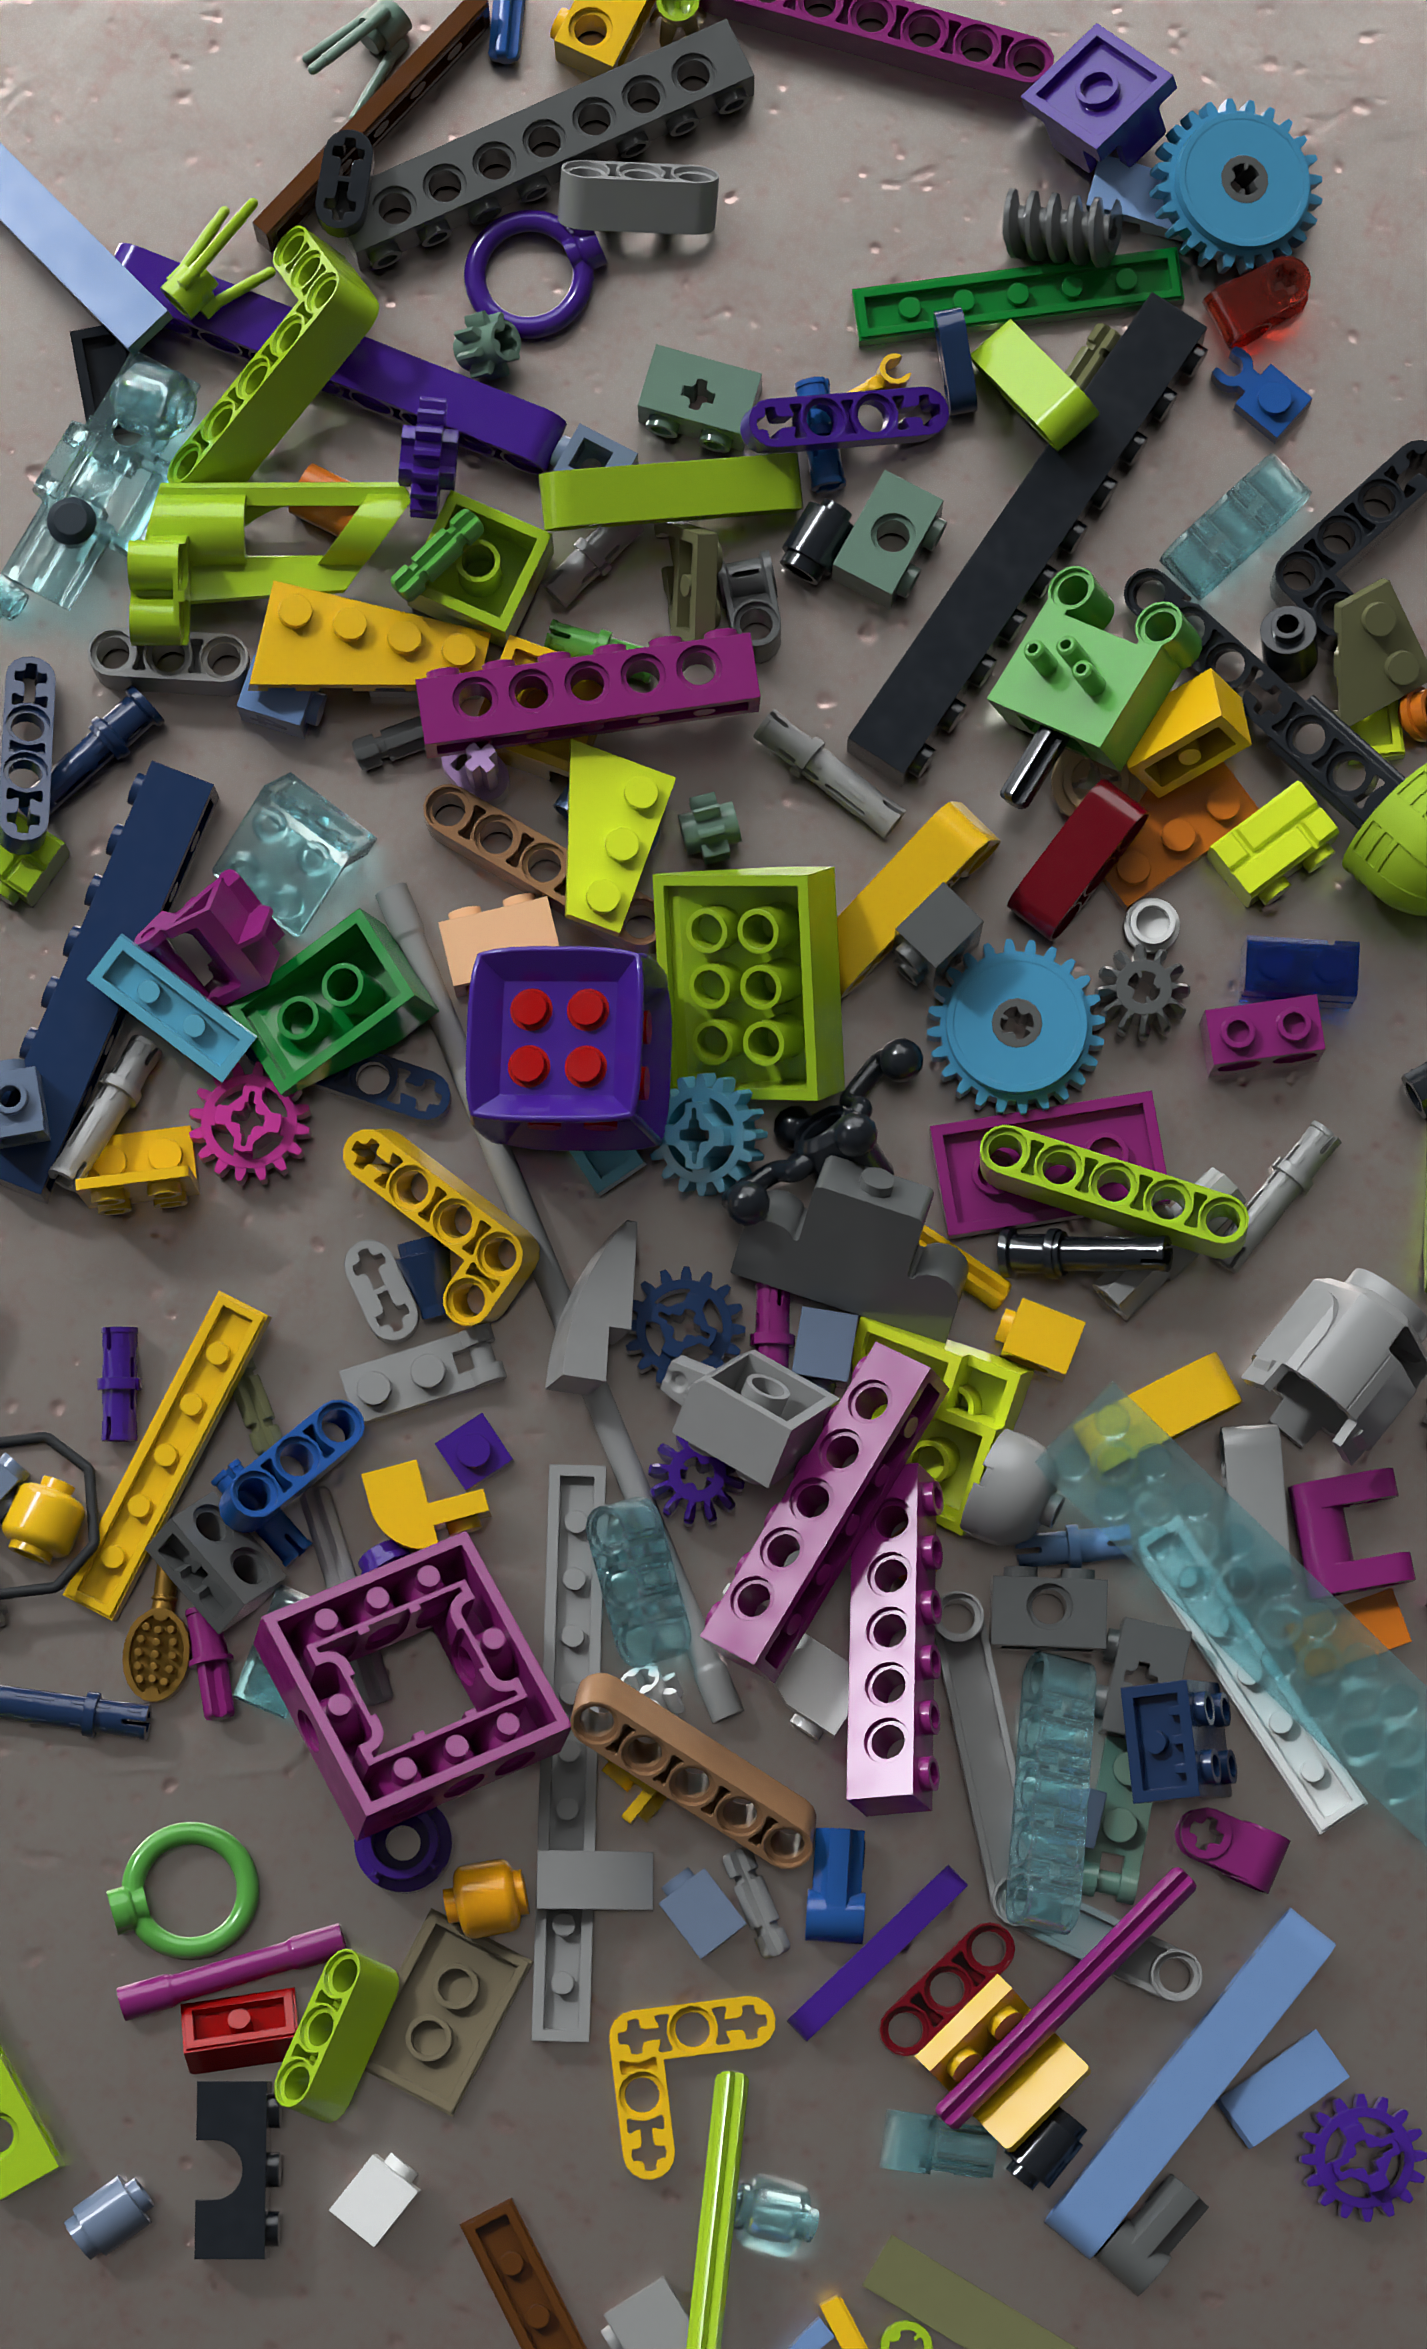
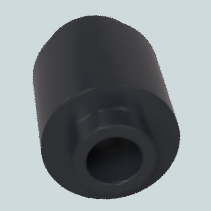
M824 498L821 504L809 502L782 546L785 554L780 560V564L798 578L817 585L823 575L829 576L833 570V563L854 527L849 522L852 514L840 504Z
M1282 606L1269 612L1263 619L1260 627L1263 663L1284 682H1300L1308 677L1318 662L1315 620L1309 612L1296 606Z
M1059 2106L1014 2152H1008L1005 2149L1004 2153L1012 2159L1005 2169L1032 2191L1039 2182L1050 2189L1083 2147V2144L1079 2141L1088 2130Z

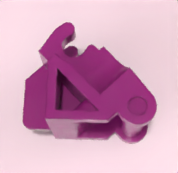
M227 869L196 897L193 896L186 902L181 910L175 913L162 910L136 936L134 943L144 951L149 952L151 956L214 1004L225 1006L269 984L280 955L274 945L286 934L273 919V909L260 902L235 870ZM183 933L193 935L212 959L207 966L213 974V978L205 986H203L167 938L173 939Z

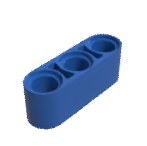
M331 1400L323 1404L239 1472L220 1499L219 1511L224 1523L232 1530L241 1533L253 1532L261 1528L343 1461L363 1436L365 1428L364 1418L359 1409L352 1403L344 1400ZM330 1422L339 1426L344 1433L345 1441L336 1442L329 1439L323 1432L322 1423ZM289 1456L295 1458L303 1467L304 1475L293 1476L288 1474L281 1466L280 1457ZM247 1490L253 1492L260 1499L262 1509L252 1511L245 1508L238 1499V1491Z

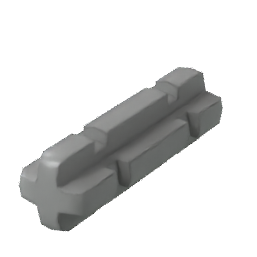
M742 1847L726 1854L723 1857V1864L730 1880L735 1879L737 1884L734 1887L735 1893L750 1929L756 1930L758 1937L755 1938L761 1956L764 1959H770L787 1952L790 1949V1942L784 1927L779 1928L776 1920L780 1918L763 1876H758L755 1869L759 1867L753 1852Z

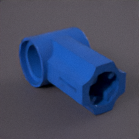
M816 1828L812 1889H808L805 1941L863 1944L866 1892H861L866 1841L864 1840V1830Z

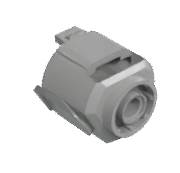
M1356 1268L1345 1282L1331 1278L1314 1279L1252 1355V1363L1241 1378L1247 1385L1271 1392L1273 1389L1283 1398L1268 1423L1278 1424L1280 1432L1302 1448L1322 1429L1334 1438L1332 1442L1343 1461L1352 1466L1365 1451L1372 1449L1427 1377V1352L1422 1345V1342L1427 1337V1316L1398 1288L1365 1269Z

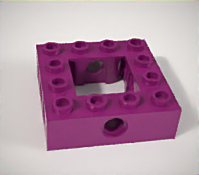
M467 1531L261 1617L253 1644L356 1841H360L560 1753L571 1731V1722ZM432 1628L475 1708L464 1712L462 1719L427 1735H425L423 1730L412 1735L410 1742L377 1756L383 1741L384 1730L377 1714L370 1715L353 1683L355 1672L349 1662Z

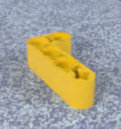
M950 801L941 807L837 917L841 998L852 992L893 949L895 929L943 882L951 888L960 877L971 875L1000 845L1001 840L962 802Z
M362 1129L354 1132L347 1139L343 1148V1160L350 1173L464 1259V1262L447 1285L443 1294V1306L446 1314L453 1322L462 1326H474L498 1320L505 1313L536 1268L540 1257V1248L536 1238L523 1226L400 1133L392 1129ZM372 1144H379L376 1154L386 1163H372L376 1156L370 1149ZM399 1163H401V1164L398 1165L396 1168L391 1165V1164H399ZM418 1172L426 1178L428 1183V1193L421 1202L413 1196L411 1191L412 1179ZM461 1205L466 1207L472 1216V1226L466 1235L459 1232L454 1222L456 1211ZM504 1239L511 1241L516 1249V1260L510 1268L505 1267L500 1262L498 1256L499 1246ZM473 1285L478 1286L483 1291L485 1297V1305L479 1314L474 1313L469 1308L467 1302L468 1291Z

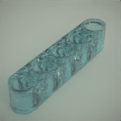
M1036 1651L1031 1655L1026 1664L1022 1680L1006 1891V1916L1011 1924L1068 1935L1077 1923L1082 1900L1097 1679L1095 1667L1091 1663L1042 1651Z

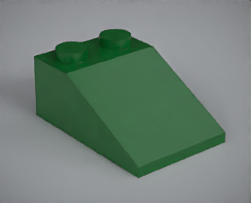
M361 908L357 909L274 971L267 986L241 997L227 1006L235 1020L258 1036L252 1043L251 1048L283 1097H287L395 1045L439 1012L438 1007L386 925Z

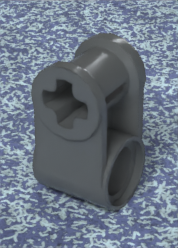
M769 550L760 551L757 558L725 563L723 560L722 568L717 573V585L722 607L726 611L729 628H734L737 630V634H741L742 630L751 623H762L769 627L771 630L769 635L760 640H752L755 663L768 661L777 654L781 645V617Z

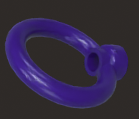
M519 210L495 219L476 237L466 258L464 284L468 299L476 313L484 310L488 315L502 312L504 320L511 322L516 327L520 338H540L558 332L576 319L590 297L594 282V269L608 264L594 230L566 227L559 223L557 215L546 211ZM522 232H539L557 240L564 247L573 271L570 289L561 303L547 313L531 317L514 315L502 309L492 298L486 283V267L494 249L508 237Z

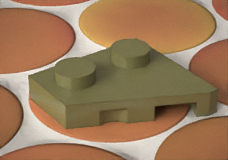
M683 521L655 523V536L669 538L673 566H664L661 569L664 591L668 599L671 635L679 636L683 641L704 639V634L715 630L721 620V607L716 597L717 573L720 572L723 564V552L718 542V533Z
M1381 578L1334 605V632L1338 638V646L1334 653V676L1338 677V709L1333 710V712L1350 727L1426 684L1427 659L1390 580Z

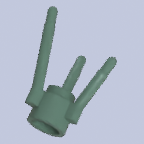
M378 0L370 8L366 7L354 20L304 53L302 60L305 63H311L308 67V72L311 75H315L359 41L375 54H378L382 49L387 52L358 99L356 106L349 116L350 120L377 92L396 60L409 48V44L403 37L413 26L407 14L393 0Z

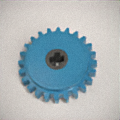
M1233 98L1226 99L1219 106L1218 111L1212 102H1208L1198 111L1199 115L1194 111H1190L1180 120L1181 126L1176 124L1165 135L1169 143L1164 142L1155 152V155L1164 162L1157 163L1150 170V176L1161 180V183L1156 185L1149 193L1150 198L1163 199L1164 206L1154 215L1156 219L1169 218L1172 226L1168 228L1164 235L1169 239L1179 234L1184 240L1179 251L1182 255H1185L1192 249L1200 252L1197 265L1203 267L1213 258L1217 260L1218 273L1224 274L1232 267L1233 263H1236L1239 275H1246L1253 269L1255 262L1257 268L1262 272L1274 264V259L1281 263L1292 254L1291 247L1296 249L1307 239L1303 231L1311 229L1318 220L1308 212L1314 211L1320 206L1323 199L1311 193V190L1323 182L1322 176L1309 174L1308 168L1318 159L1316 155H1303L1300 148L1308 139L1305 135L1293 139L1288 133L1293 124L1290 119H1287L1280 125L1273 121L1274 108L1269 107L1261 115L1255 114V103L1252 100H1248L1239 111L1236 110ZM1234 181L1241 187L1238 193L1231 186Z
M1006 939L1003 953L998 954L995 953L990 943H986L983 945L982 950L983 959L977 961L974 956L967 952L963 955L962 959L965 968L963 973L952 967L946 971V978L952 985L951 988L938 985L935 988L934 997L942 1002L943 1006L929 1007L927 1018L940 1024L939 1026L927 1029L926 1038L928 1041L940 1042L941 1046L931 1052L930 1058L932 1062L946 1061L947 1066L941 1072V1080L946 1082L957 1078L960 1083L955 1095L960 1099L970 1091L977 1095L974 1108L979 1111L985 1106L987 1100L996 1103V1115L1004 1114L1007 1105H1015L1016 1112H1019L1020 1115H1025L1028 1104L1033 1103L1036 1104L1038 1109L1047 1110L1049 1109L1048 1098L1052 1096L1064 1105L1069 1100L1066 1088L1068 1084L1079 1090L1085 1086L1086 1080L1079 1072L1080 1069L1094 1071L1098 1061L1088 1054V1050L1099 1051L1102 1050L1104 1045L1103 1038L1092 1035V1031L1099 1030L1105 1025L1104 1016L1091 1015V1010H1094L1100 1004V995L1085 996L1083 991L1089 986L1091 978L1089 975H1084L1074 979L1071 974L1076 961L1071 958L1060 966L1054 962L1057 948L1053 946L1046 951L1043 957L1035 954L1036 945L1034 940H1029L1025 951L1021 952L1015 950L1012 939ZM1008 1018H1014L1018 1025L1028 1024L1023 1039H1017L1013 1032L1004 1033L1002 1031L1006 1029Z

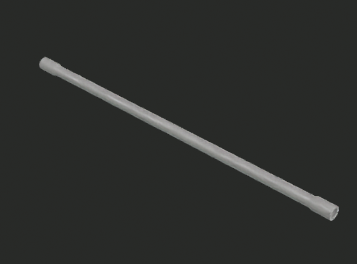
M406 883L394 884L379 891L375 896L392 937L439 1009V1012L431 1017L429 1021L470 1119L465 1081L466 1035L425 938L424 925ZM474 1129L509 1217L528 1230L538 1242L540 1257L532 1274L554 1328L557 1330L559 1319L571 1292L513 1150L507 1144L491 1143ZM606 1380L589 1396L582 1395L693 1666L694 1679L713 1724L718 1723L745 1710L727 1666L720 1659L718 1652L700 1637L705 1628V1620L656 1500L651 1498V1488Z

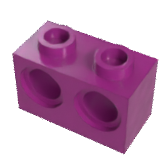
M1317 994L1208 1009L1204 1011L1199 1023L1208 1078L1319 1062L1326 1050Z

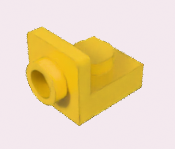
M605 1758L608 1763L601 1771L627 1792L634 1784L642 1789L641 1793L621 1817L631 1826L638 1817L648 1823L668 1798Z

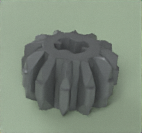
M1138 944L1135 947L1133 962L1126 953L1118 950L1113 955L1114 965L1117 969L1102 966L1099 970L1098 977L1107 985L1096 988L1094 995H1100V1002L1111 1003L1101 1011L1100 1016L1105 1017V1022L1111 1021L1117 1016L1121 1018L1116 1032L1119 1036L1124 1037L1132 1024L1138 1026L1137 1035L1139 1040L1147 1041L1150 1036L1151 1023L1159 1033L1166 1035L1171 1030L1170 1020L1167 1016L1174 1019H1182L1184 1017L1186 1008L1177 1000L1189 996L1190 986L1184 983H1174L1184 972L1182 964H1174L1167 969L1163 967L1168 954L1166 950L1159 949L1156 952L1154 961L1146 960L1147 950L1145 945ZM1140 982L1147 983L1151 986L1149 996L1154 1001L1151 1002L1147 996L1144 1003L1136 1002L1132 999L1135 990L1129 985L1133 984L1135 989H1138Z

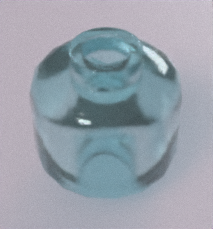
M147 361L138 362L132 365L124 375L118 376L111 389L110 401L112 406L115 407V416L120 426L129 432L158 441H167L173 439L179 433L185 432L194 420L197 410V396L195 391L192 390L187 376L179 371Z
M765 2173L753 2176L747 2184L740 2183L738 2185L734 2230H736V2237L743 2247L778 2257H788L797 2251L802 2242L810 2243L818 2226L819 2211L817 2208L811 2207L810 2192L805 2185Z

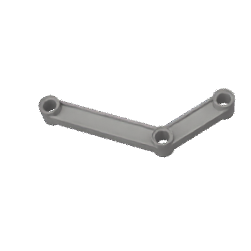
M951 1591L940 1598L942 1611L951 1604L964 1605L972 1613L973 1626L964 1633L955 1634L948 1631L941 1620L939 1624H935V1643L941 1657V1672L991 1910L994 1917L1001 1924L1022 1932L1081 1961L1121 1920L1040 1882L985 1624L984 1610L980 1601L972 1594L965 1591ZM1011 1885H1021L1029 1890L1032 1895V1909L1024 1917L1010 1916L1003 1909L1001 1896L1003 1891ZM1151 1935L1112 1976L1163 2001L1173 2003L1187 2000L1197 1993L1202 1984L1203 1972L1199 1961L1191 1953ZM1170 1959L1183 1962L1190 1973L1189 1984L1179 1993L1168 1991L1160 1982V1969Z

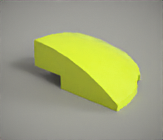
M861 1316L854 1340L852 1374L857 1363L867 1356L875 1342H878L931 1367L949 1388L947 1395L906 1464L919 1463L935 1481L939 1482L943 1493L944 1506L942 1514L936 1516V1523L956 1534L966 1535L967 1532L961 1529L960 1524L974 1482L980 1484L987 1469L982 1464L996 1439L1004 1429L1008 1428L1013 1431L1035 1370L947 1339L945 1344ZM887 1404L877 1408L871 1419L883 1414Z

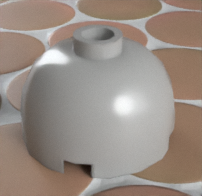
M1008 1428L1004 1429L982 1464L987 1469L980 1484L974 1482L960 1524L961 1529L971 1534L972 1537L998 1546L1017 1545L1031 1539L1041 1525L1052 1528L1065 1501L1064 1496L1056 1493L1060 1477L1055 1459L1049 1451L1029 1436L1020 1432H1014Z

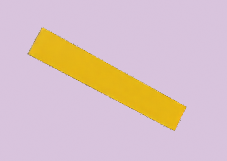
M220 1290L218 1291L99 1523L100 1543L97 1551L69 1581L63 1596L111 1621H117L150 1557V1554L145 1550L146 1546L168 1522L272 1319L271 1316Z

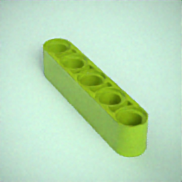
M797 453L571 469L538 475L544 531H567L768 515L804 509Z
M1000 1125L993 1127L981 1140L980 1170L988 1184L997 1189L1147 1237L1168 1235L1171 1238L1172 1245L1212 1258L1225 1259L1233 1257L1241 1251L1246 1242L1249 1222L1247 1208L1239 1199L1231 1195L1016 1126ZM1011 1148L1021 1158L1012 1166L1002 1167L995 1164L990 1159V1156L997 1149ZM1064 1165L1072 1170L1074 1177L1068 1183L1054 1184L1047 1180L1044 1173L1051 1166ZM1116 1182L1123 1185L1129 1194L1121 1201L1112 1202L1102 1198L1098 1190L1106 1183ZM1168 1199L1177 1202L1182 1207L1183 1212L1176 1218L1163 1219L1156 1215L1152 1207L1158 1201ZM1216 1217H1227L1235 1223L1237 1231L1230 1236L1220 1237L1211 1233L1207 1223Z

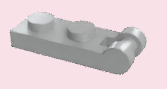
M489 1323L477 1325L457 1334L339 1371L348 1402L359 1409L364 1418V1425L486 1387L507 1378L503 1362L496 1361L491 1343L495 1341V1337ZM469 1351L474 1369L459 1374L453 1356Z

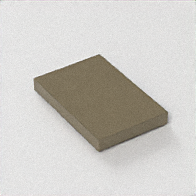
M431 1908L397 1973L399 1978L397 1997L364 2071L454 2117L534 1961L488 1937L478 1939L467 1937L462 1931L460 1922L449 1924L446 1915Z

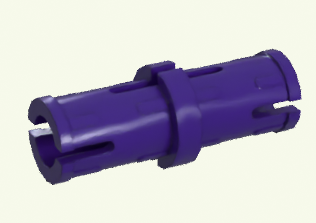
M102 1327V1378H97V1390L102 1391L103 1404L101 1441L135 1442L138 1441L137 1391L142 1390V1378H137L138 1327Z

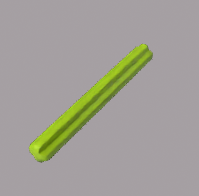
M724 2071L715 2078L686 2349H721L749 2087L748 2076L739 2072Z

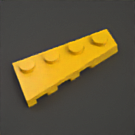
M273 581L248 691H268V688H295L296 691H319L320 688H352V691H375L376 688H404L405 691H417L415 679L426 678V673L434 669L455 667L459 669L460 673L482 670L491 633Z

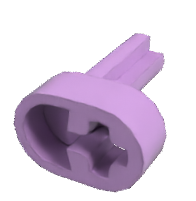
M475 743L470 744L466 748L468 761L459 771L454 768L458 764L456 758L461 754L441 757L443 771L451 784L462 787L494 807L502 803L508 796L510 789L508 769L496 754L494 747L489 743L482 749Z

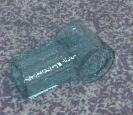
M886 2109L879 2167L923 2174H931V2170L968 2177L993 2178L998 2141L983 2126L963 2124L959 2129L954 2130L944 2121H939L938 2116Z

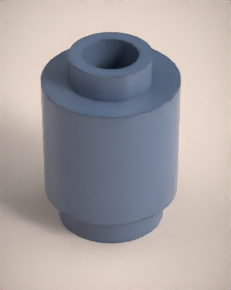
M117 2175L73 2208L74 2215L64 2221V2224L82 2252L92 2260L101 2252L107 2256L151 2224L152 2221L147 2211L155 2205L136 2178L126 2183L121 2176Z

